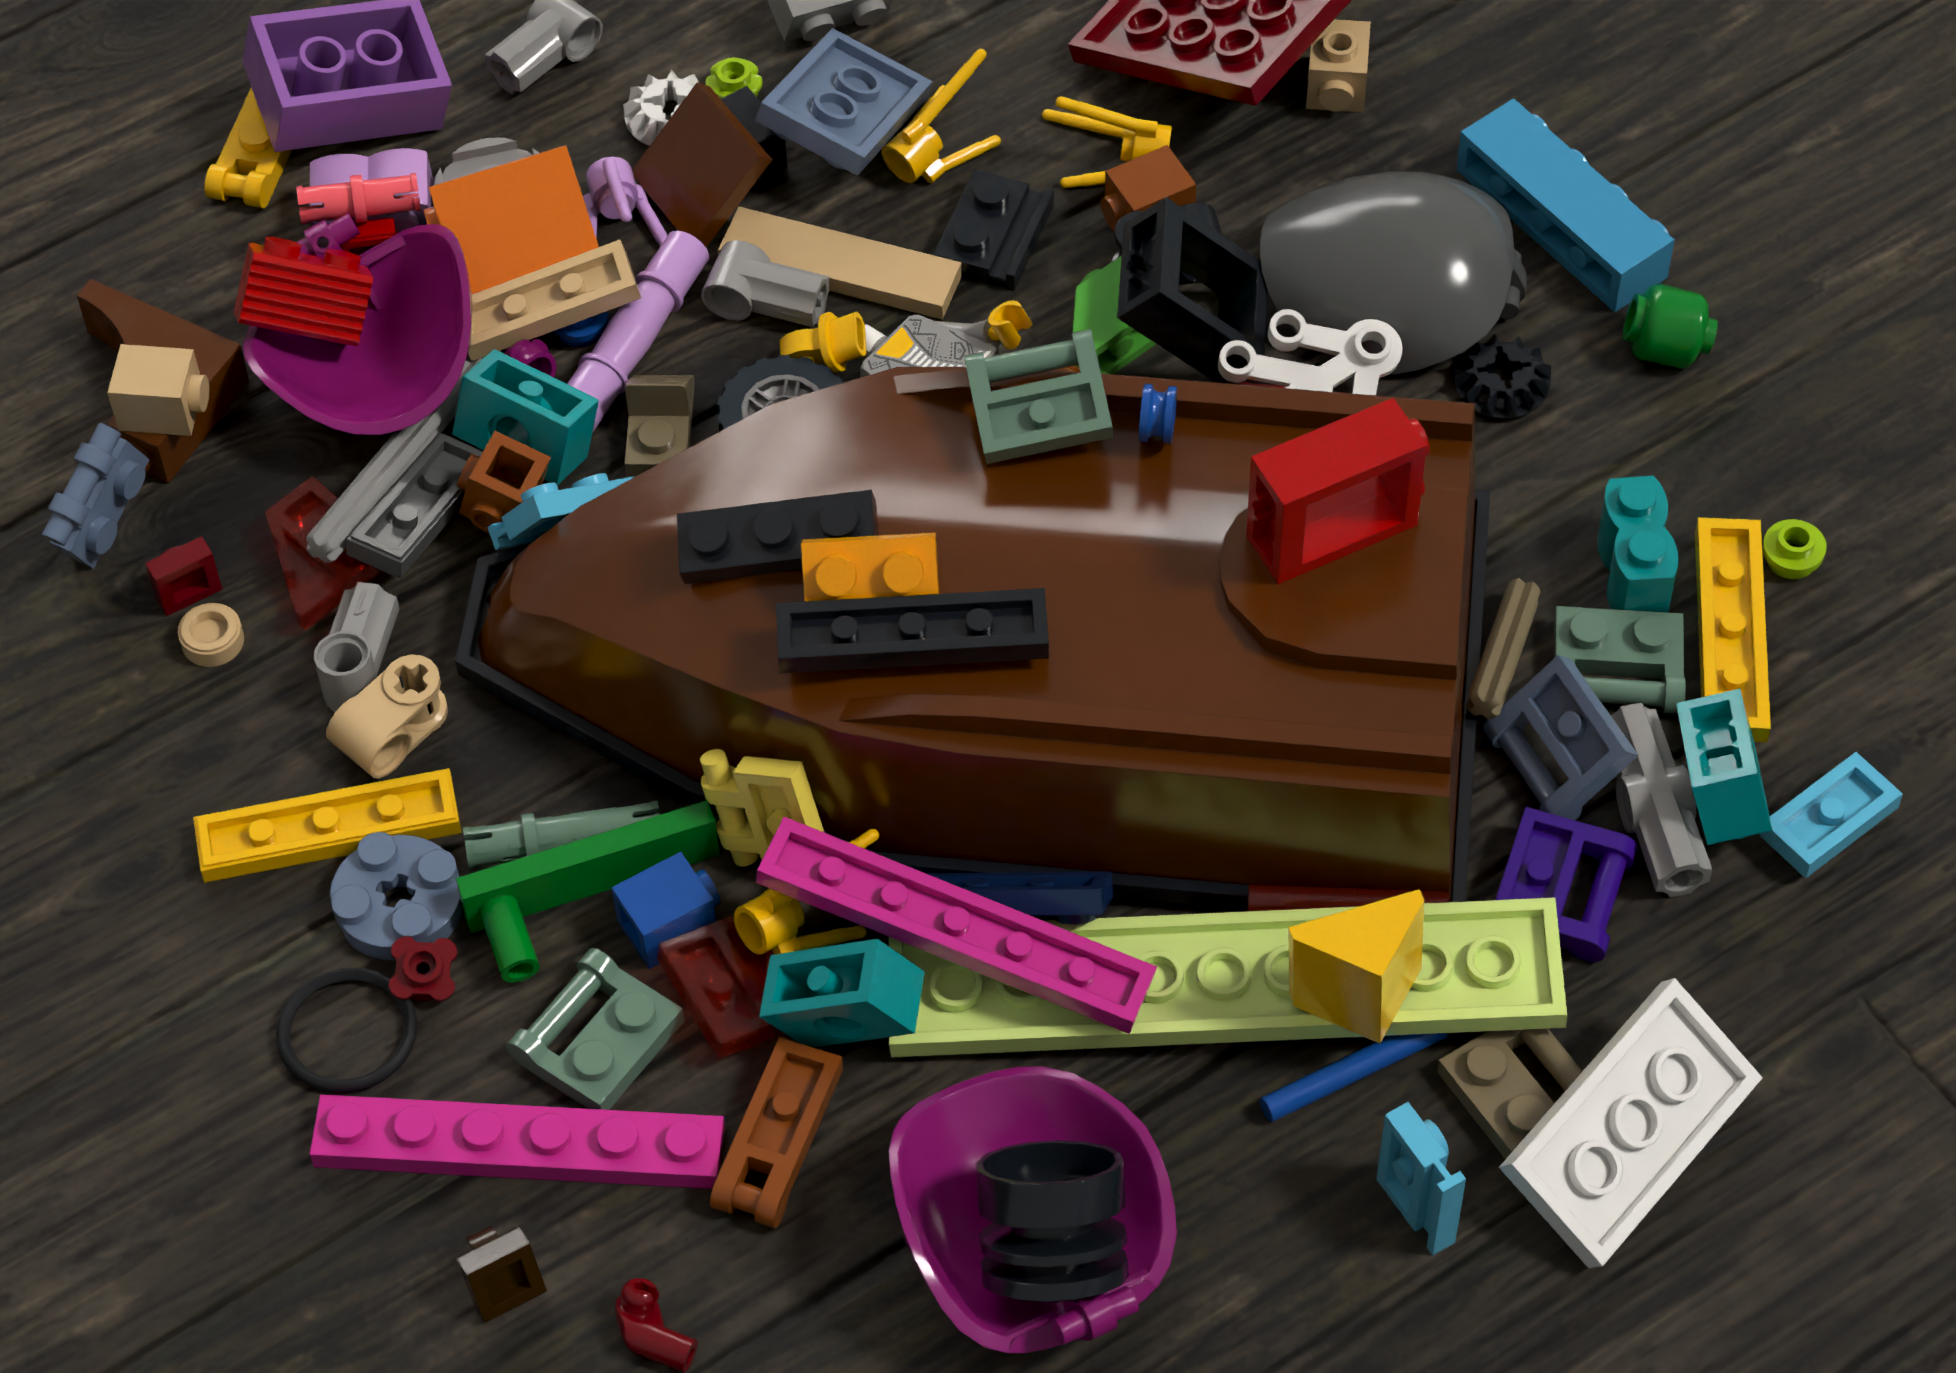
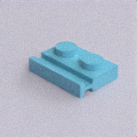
M600 473L583 478L572 484L571 488L559 490L557 484L552 482L523 492L521 494L523 502L502 516L503 522L494 523L487 527L495 550L534 542L581 505L634 478V476L609 481L606 473Z
M1406 1102L1385 1114L1376 1180L1415 1232L1424 1227L1429 1234L1427 1249L1433 1256L1456 1241L1466 1178L1461 1171L1452 1176L1446 1169L1449 1148L1442 1132L1431 1120L1422 1121L1410 1103Z

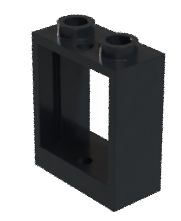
M1167 197L1124 223L1117 318L1215 383L1229 382L1221 376L1218 370L1220 351L1228 342L1234 340L1247 342L1253 347L1257 355L1264 356L1268 290L1261 271L1260 260ZM1180 269L1219 294L1218 318L1178 292ZM1233 354L1226 358L1227 363L1233 368L1240 369L1248 365L1247 360L1241 355Z

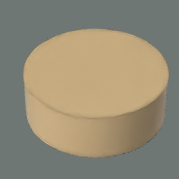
M206 603L196 606L183 616L178 626V637L184 655L192 663L199 666L215 667L226 664L239 654L244 644V633L237 613L223 604Z

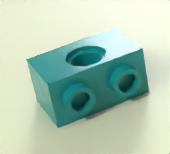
M493 349L462 376L452 435L484 451L493 432L497 431L551 457L544 480L550 483L554 482L558 486L588 457L599 399Z
M879 939L770 955L759 1017L797 1042L810 1047L915 1034L925 971Z

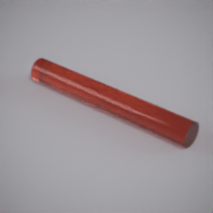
M1249 885L1248 911L1356 907L1414 890ZM1421 891L1424 903L1449 902V892Z

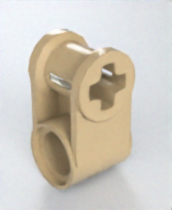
M413 654L399 657L391 662L385 671L358 695L343 703L334 713L326 729L327 739L373 778L380 779L396 770L414 748L432 732L440 728L446 720L448 706L445 695L440 690L441 679L437 666L432 660L422 655ZM400 676L402 677V680H403V684H404V687H403V688H402L401 683H400V679H399ZM428 704L430 705V709L432 712L430 715L427 707Z

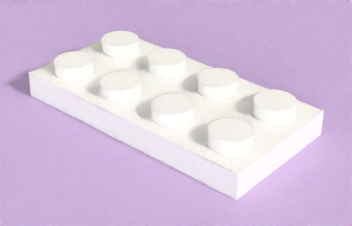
M1676 978L1662 981L1499 1168L1588 1268L1601 1267L1763 1077Z

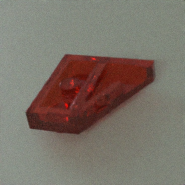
M313 476L265 511L298 624L304 630L338 606L345 590L354 588L357 582L367 583L382 572L375 567L347 556L346 548L331 563H325L319 557H312L308 553L307 546L309 543L307 535L338 499Z
M734 915L659 943L657 960L718 1059L774 1038L779 1033V1029L759 1017L770 955L775 954L773 950L758 955L747 948L737 932Z

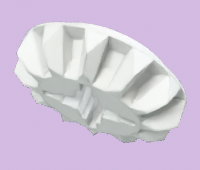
M671 69L666 79L658 80L648 74L643 87H631L629 100L623 104L625 123L630 133L640 142L650 146L669 121L666 120V113H663L666 101L674 100L677 102L674 109L675 112L698 82L695 74L679 79Z

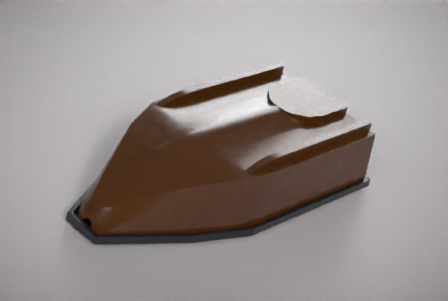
M895 367L770 404L581 505L534 542L479 557L455 658L457 673L471 683L691 805L706 801L701 786V778L704 775L700 758L709 750H723L729 766L735 768L744 756L801 761L826 834L850 842L866 831L876 829L879 832V838L865 848L866 850L923 873L1112 871L1113 898L1255 911L1356 907L1418 889L1422 893L1424 903L1465 902L1477 716H1473L1466 705L1469 700L1468 693L1480 663L1490 490L1475 489V403L1394 397L1408 419L1415 418L1422 425L1430 446L1429 455L1425 459L1423 476L1425 493L1421 496L1418 526L1281 584H1277L1246 537L1251 456L1393 397L1101 374L1114 438L986 464L966 367ZM1050 370L989 384L991 391L1080 372ZM1144 384H1153V388L1158 392L1166 391L1169 386H1177L1172 445L1163 444V440L1158 436L1150 437L1147 443L1139 442V422ZM872 489L877 506L878 536L936 533L939 594L1045 588L1049 659L779 674L776 603L805 601L803 570L685 584L679 574L677 514ZM709 803L712 813L718 815L715 805Z

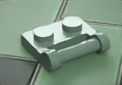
M1091 329L1073 332L1072 340L984 358L983 352L964 355L986 464L1114 438ZM1078 365L1080 373L995 391H991L989 384Z
M1556 606L1554 617V658L1560 655L1571 659L1581 674L1662 679V682L1584 677L1601 703L1623 705L1642 703L1643 706L1662 707V713L1678 714L1676 703L1685 701L1686 692L1683 613Z
M590 948L577 963L578 973L528 1030L519 1029L507 1042L506 1049L511 1057L521 1066L586 1108L610 1110L685 1020L682 1007L618 968L616 963L604 952L596 948ZM598 989L611 996L560 1056L548 1049V1046Z

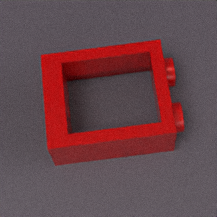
M1393 397L1251 456L1246 537L1277 584H1281L1418 526L1421 496L1425 493L1423 480L1425 459L1430 452L1429 441L1422 425L1415 418L1408 419Z

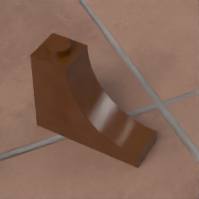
M89 279L76 295L89 334L102 340L117 353L119 352L120 344L194 349L200 375L208 377V405L205 412H197L191 436L119 431L114 415L107 423V426L121 433L120 438L127 440L150 459L145 467V474L169 484L250 382L241 345Z

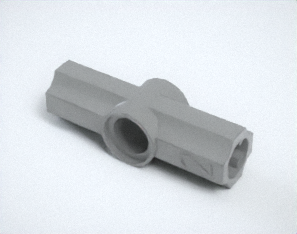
M1642 703L1621 706L1611 717L1639 755L1616 776V800L1621 822L1627 833H1636L1655 891L1667 893L1669 897L1691 894L1702 884L1710 882L1712 867L1695 822L1696 802L1688 770L1684 765H1675L1656 709H1648Z

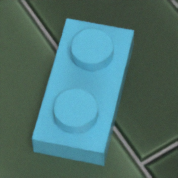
M1855 752L1772 814L1770 820L1773 831L1760 833L1759 836L1801 875L1807 878L1898 809L1903 793L1862 756Z

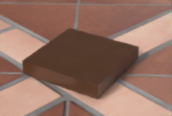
M697 82L637 162L632 172L634 178L676 229L691 234L707 247L772 159L710 86Z

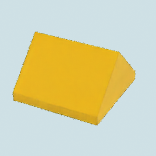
M1420 889L1288 927L1289 996L1293 1006L1380 1044L1422 969L1424 898Z

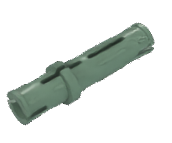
M658 801L553 817L535 818L534 813L521 814L520 821L470 828L463 827L468 869L510 862L660 815V813L658 814Z

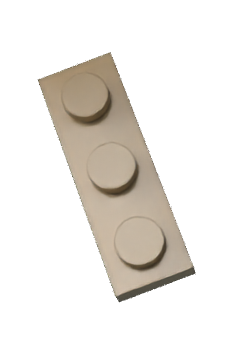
M621 240L472 294V334L468 351L471 361L485 357L493 349L498 351L507 349L522 339L531 340L641 299L627 253Z

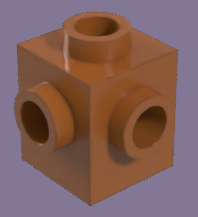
M494 431L481 456L472 453L460 474L456 487L465 490L459 514L469 518L476 527L489 533L488 526L503 522L501 517L523 502L521 498L523 492L543 484L551 457Z

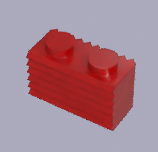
M266 237L264 245L248 243L233 312L238 323L358 347L373 285V275L368 267L360 264V256L336 249H326L324 257L307 255L300 252L302 245L278 237Z

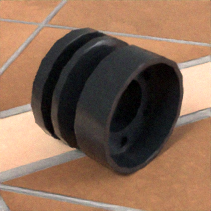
M1036 1141L1002 1147L984 1154L976 1162L979 1214L992 1222L979 1234L981 1251L986 1255L981 1260L982 1282L986 1289L996 1295L1017 1300L1044 1302L1077 1300L1106 1293L1121 1286L1129 1277L1128 1258L1126 1252L1122 1249L1127 1244V1232L1123 1223L1112 1218V1216L1117 1215L1125 1207L1124 1161L1120 1152L1105 1145L1085 1141Z

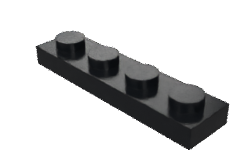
M1045 588L776 603L779 674L1049 659Z

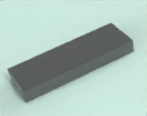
M439 432L347 538L346 555L401 579L461 508L465 490L456 487L458 479L470 455L474 453L481 456L483 451Z

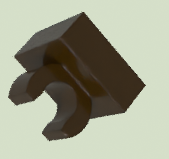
M489 1226L466 1238L472 1251L457 1258L474 1307L485 1323L547 1292L531 1245L520 1227L498 1237L494 1228Z

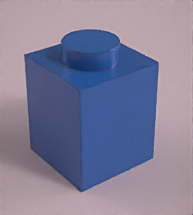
M682 852L611 887L617 922L648 969L718 934L714 908L721 903L718 891L704 869L694 872Z

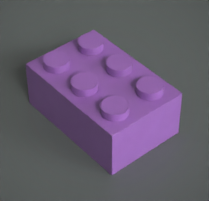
M378 0L256 15L249 18L242 62L274 152L442 129L452 84L420 0Z

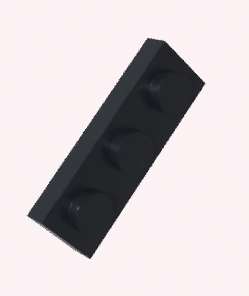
M872 489L678 513L679 574L685 584L803 570L801 542L804 539L878 536L875 496Z

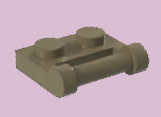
M1549 1029L1487 1031L1438 1060L1437 1073L1505 1159L1554 1105V1102L1512 1050L1526 1043L1564 1091L1582 1073V1069Z

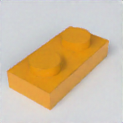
M936 533L804 539L801 542L805 601L939 594Z

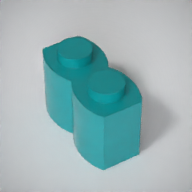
M1654 476L1610 478L1606 485L1597 534V548L1603 564L1609 570L1606 595L1610 609L1666 613L1669 611L1678 568V551L1673 537L1665 528L1668 515L1667 497L1662 485Z

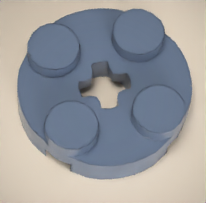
M375 832L362 838L357 850L352 852L339 866L332 880L330 890L331 904L336 923L342 929L343 935L349 944L367 956L381 960H395L391 955V947L400 937L410 936L416 942L433 943L438 938H448L456 929L463 913L455 879L459 877L455 858L450 852L437 844L417 836H391L385 832ZM404 887L413 896L410 901L400 899L395 907L386 906L387 901L384 894L393 888Z

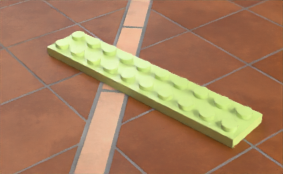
M1555 898L1424 903L1422 969L1385 1036L1566 1028L1567 1007ZM1356 907L1095 918V920L1084 924H1061L1056 920L1045 921L1157 966L1154 979L1130 1034L889 937L890 948L925 971L915 1034L889 1037L891 1057L1363 1037L1294 1007L1289 996L1288 927Z

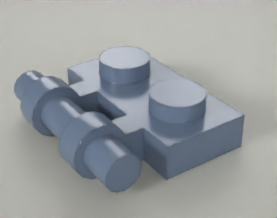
M98 423L89 443L81 442L73 458L78 464L63 494L55 493L47 509L52 515L42 533V536L49 539L52 545L72 560L93 569L100 556L106 553L114 543L118 529L117 523L129 499L134 498L142 488L145 480V467L150 460L127 440L120 438V432L102 423Z

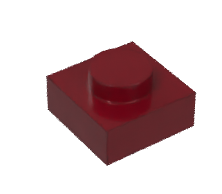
M202 536L182 546L172 547L163 552L159 557L145 563L155 598L166 617L223 590L213 553Z

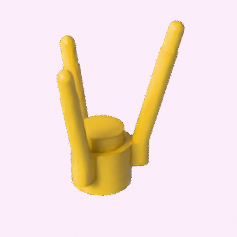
M978 49L946 85L938 88L911 122L882 148L883 160L899 179L906 183H913L922 175L927 182L932 184L946 171L1000 145L1001 138L993 135L945 158L939 159L938 152L942 150L943 143L937 132L929 126L986 58L987 53L984 49Z
M1058 97L1055 101L1056 106L1076 114L1045 109L1042 112L1043 119L1123 138L1120 161L1128 162L1168 145L1169 147L1172 126L1157 124V121L1136 119L1066 97ZM1105 171L1064 177L1060 180V186L1067 189L1105 184Z
M870 829L849 843L865 849L877 841L879 832L876 829ZM770 888L758 897L737 907L734 912V922L741 940L747 948L758 955L773 950L774 954L820 948L861 939L867 934L864 926H854L796 937L798 928L804 924V912L799 901Z

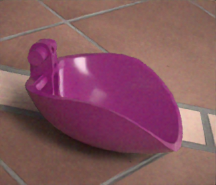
M347 213L329 224L324 219L304 230L303 232L306 237L296 243L302 245L300 252L307 255L324 257L326 249L344 251L341 245L358 236L360 232L350 214ZM438 224L418 225L402 230L398 234L358 255L361 257L360 264L368 267L373 275V285L358 347L250 326L243 342L244 357L250 369L266 386L307 417L333 429L352 434L382 435L398 431L420 422L431 414L448 398L461 376L471 344L473 313L471 283L462 248L454 233L445 226Z
M1029 1066L997 1070L976 1076L943 1089L918 1102L901 1117L893 1130L889 1147L890 1174L898 1217L907 1247L922 1279L941 1309L959 1331L984 1348L1009 1354L1029 1353L1065 1345L1074 1340L1091 1341L1117 1329L1118 1320L1138 1312V1304L1144 1301L1159 1286L1171 1265L1177 1236L1176 1213L1169 1176L1158 1147L1147 1127L1123 1103L1099 1086L1074 1073L1043 1066ZM1036 1141H1085L1105 1145L1120 1152L1124 1161L1125 1207L1117 1215L1112 1216V1218L1123 1223L1127 1232V1244L1122 1249L1126 1252L1128 1258L1129 1277L1124 1283L1100 1295L1077 1300L1049 1302L1017 1300L996 1295L983 1286L981 1276V1260L986 1255L981 1251L979 1234L992 1222L979 1214L976 1162L984 1154L1002 1147Z

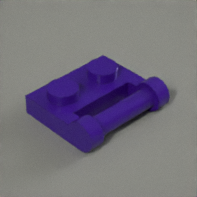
M1525 807L1496 900L1555 898L1560 947L1567 949L1577 959L1586 962L1602 961L1605 958L1610 942V936L1606 929L1624 871L1631 869L1634 864L1638 845L1632 838L1622 833ZM1581 854L1596 858L1599 865L1582 919L1578 921L1564 917L1562 914Z

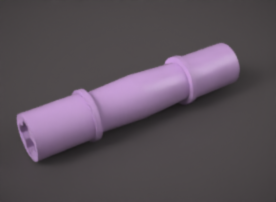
M672 231L668 234L645 270L638 273L635 278L641 299L624 304L618 309L592 352L585 353L580 358L577 370L567 383L599 399L593 432L617 396L625 391L628 375L651 347L669 314L675 313L681 308L684 296L709 260V253L706 247L689 233Z

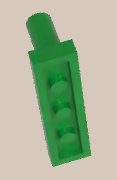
M706 800L455 878L469 931L474 933L485 929L504 981L516 983L527 980L538 972L540 964L523 917L611 890V887L679 852H682L690 865L720 856L716 821Z

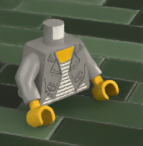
M1012 300L1000 304L990 313L988 319L976 323L933 321L918 314L909 316L889 336L866 324V355L856 358V360L862 363L860 378L895 367H966L964 355L983 352L984 358L999 355L998 347L1002 345L1007 350L1016 349L1021 342V337L1017 331L1029 329L1032 326V322L1018 301Z

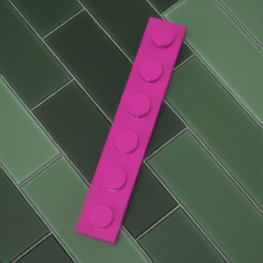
M783 817L757 869L756 883L1128 1034H1130L1157 969V966L787 817Z
M320 1095L310 1157L313 1167L713 1189L722 1164L725 1122L724 1116Z

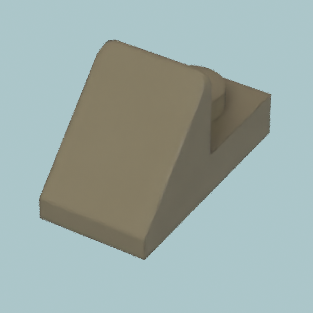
M633 375L626 382L625 393L629 415L625 454L626 478L636 477L690 448L694 375Z

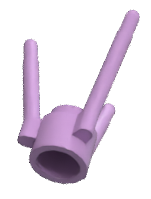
M613 156L595 161L586 172L589 192L583 196L596 239L598 214L602 213L607 218H621L622 221L629 222L632 219L631 212L635 207L641 214L655 241L661 246L668 235L649 204L645 190L641 185L635 183L629 163L622 158Z

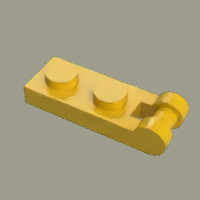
M252 87L217 163L210 165L207 171L204 190L206 197L210 199L226 201L231 196L242 198L245 205L265 208L271 199L292 150L274 152Z

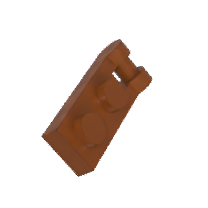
M778 1038L714 1183L710 1197V1207L712 1209L732 1214L735 1209L755 1215L756 1223L774 1229L779 1226L786 1210L791 1189L842 1074V1056L785 1038ZM749 1169L769 1175L763 1188L744 1182Z

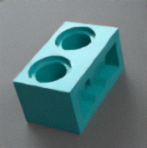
M1741 689L1676 703L1691 787L1707 845L1773 831L1756 747Z

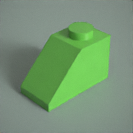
M1121 256L1103 269H1095L1088 273L1076 287L1073 332L1091 329L1101 374H1115L1156 345V343L1117 318Z

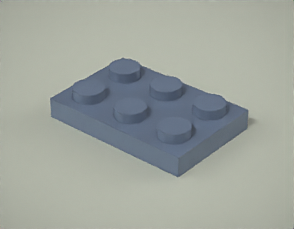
M832 28L761 102L755 121L773 130L781 139L795 142L823 157L830 165L847 170L858 176L926 100L933 81Z

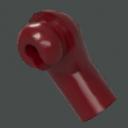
M644 1278L628 1280L622 1286L621 1296L615 1302V1316L624 1344L635 1354L681 1372H686L695 1357L698 1340L665 1328L660 1307L657 1303L659 1291L651 1281Z

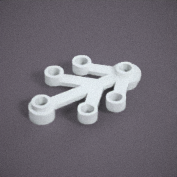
M1284 309L1275 313L1270 320L1267 334L1268 340L1274 348L1288 352L1298 347H1303L1336 356L1321 366H1314L1257 355L1253 347L1247 342L1234 340L1222 347L1218 359V370L1221 376L1230 382L1239 383L1249 379L1285 386V388L1327 392H1332L1333 388L1354 376L1352 394L1376 395L1379 378L1389 375L1396 369L1403 349L1398 333L1393 327L1383 321L1375 319L1361 320L1353 324L1347 331L1307 324L1303 316L1297 311ZM1281 324H1290L1296 328L1298 334L1293 337H1284L1278 333L1276 327ZM1366 340L1378 342L1382 346L1383 351L1377 354L1368 353L1363 349L1361 343ZM1233 354L1241 355L1247 360L1248 365L1240 369L1233 368L1227 363L1226 358Z

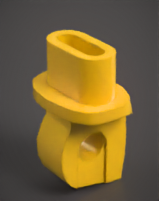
M831 312L823 313L819 317L818 328L796 330L783 336L779 342L780 355H790V358L799 359L801 356L810 358L812 362L818 365H826L834 374L845 371L847 361L866 355L864 321L858 312L839 318Z

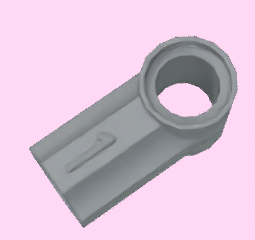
M535 0L529 9L526 23L485 54L487 68L494 75L499 86L512 95L516 91L522 92L565 57L572 62L581 61L586 58L597 46L602 35L603 24L598 17L574 0Z
M734 240L722 246L703 287L701 298L704 305L711 312L727 320H744L750 316L751 312L813 327L818 325L820 315L825 312L830 289L829 276L770 262L766 253L756 245L746 241Z
M357 582L354 588L344 591L330 634L322 639L314 650V663L326 706L333 712H336L343 703L358 695L377 678L399 612L397 597L384 591L379 584Z

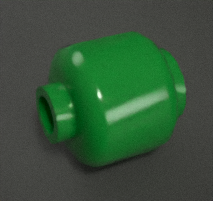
M1655 284L1650 286L1643 295L1635 294L1633 296L1624 321L1623 339L1630 342L1631 350L1639 360L1674 369H1686L1693 364L1699 353L1706 355L1710 353L1716 338L1718 322L1716 319L1709 318L1708 303L1703 295L1664 284Z

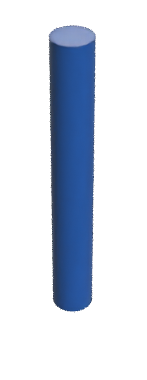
M1447 1033L1387 1036L1383 1038L1380 1044L1375 1042L1259 1099L1261 1109L1268 1121L1272 1123L1447 1038Z

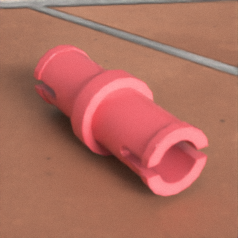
M416 173L362 180V175L350 176V182L309 187L296 186L298 205L323 202V204L299 206L301 225L324 219L325 221L336 220L347 213L352 218L355 217L356 223L368 222L367 216L414 210L415 212L421 211L418 193L394 195L418 191Z

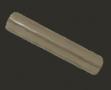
M1516 578L1507 584L1468 693L1469 700L1466 706L1473 716L1482 714L1490 720L1496 718L1501 713L1538 606V598L1541 591L1534 581L1525 583L1520 578Z

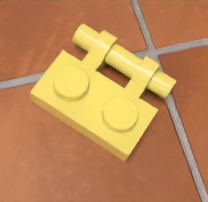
M721 749L709 750L701 756L700 762L704 771V775L701 778V786L706 800L716 807L720 819L717 822L716 829L721 845L731 851L734 863L737 866H748L758 860L759 854L761 860L763 859L783 817L824 832L801 761L744 756L735 768L729 766L726 754Z

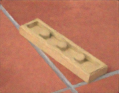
M738 207L718 248L719 255L722 246L727 242L734 240L746 241L763 250L769 257L770 262L829 276V291L942 320L962 277V262L743 207Z

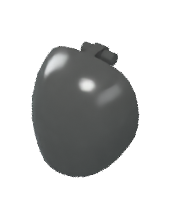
M1392 171L1347 178L1318 187L1277 206L1266 216L1260 237L1261 271L1269 296L1277 311L1291 309L1300 313L1307 324L1347 331L1356 322L1366 319L1380 320L1389 324L1400 336L1403 349L1398 366L1390 374L1420 370L1466 351L1485 337L1500 317L1504 319L1516 317L1519 313L1520 302L1526 295L1527 274L1521 263V254L1514 249L1512 226L1505 208L1484 191L1450 177L1427 172ZM1289 324V326L1294 330V332L1298 334L1296 328ZM1366 340L1361 343L1363 349L1368 353L1377 354L1383 351L1382 346L1378 342ZM1324 353V354H1326L1327 356H1329V357H1331V358H1333V357L1336 356V355Z

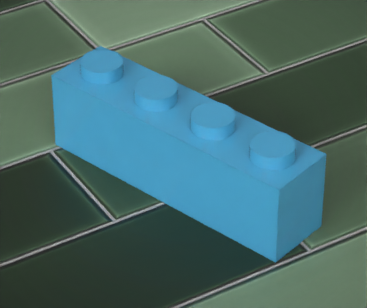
M1513 98L1461 131L1456 171L1474 187L1484 191L1502 205L1509 218L1613 312L1629 304L1635 294L1642 295L1650 286L1659 284L1668 278L1675 239L1670 236L1667 229L1659 221L1649 218L1632 203L1623 189L1616 184L1608 182L1591 167L1581 152L1571 149L1550 131L1541 117L1531 114Z

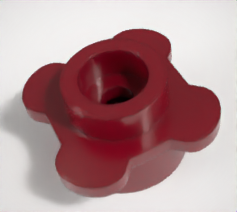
M403 936L393 943L391 955L396 960L395 975L389 980V990L396 999L402 1001L412 999L421 1002L431 1000L443 1002L454 994L455 983L450 978L451 963L457 957V948L451 940L438 938L433 943L416 942L410 936ZM420 964H426L430 968L426 974H420L416 969Z

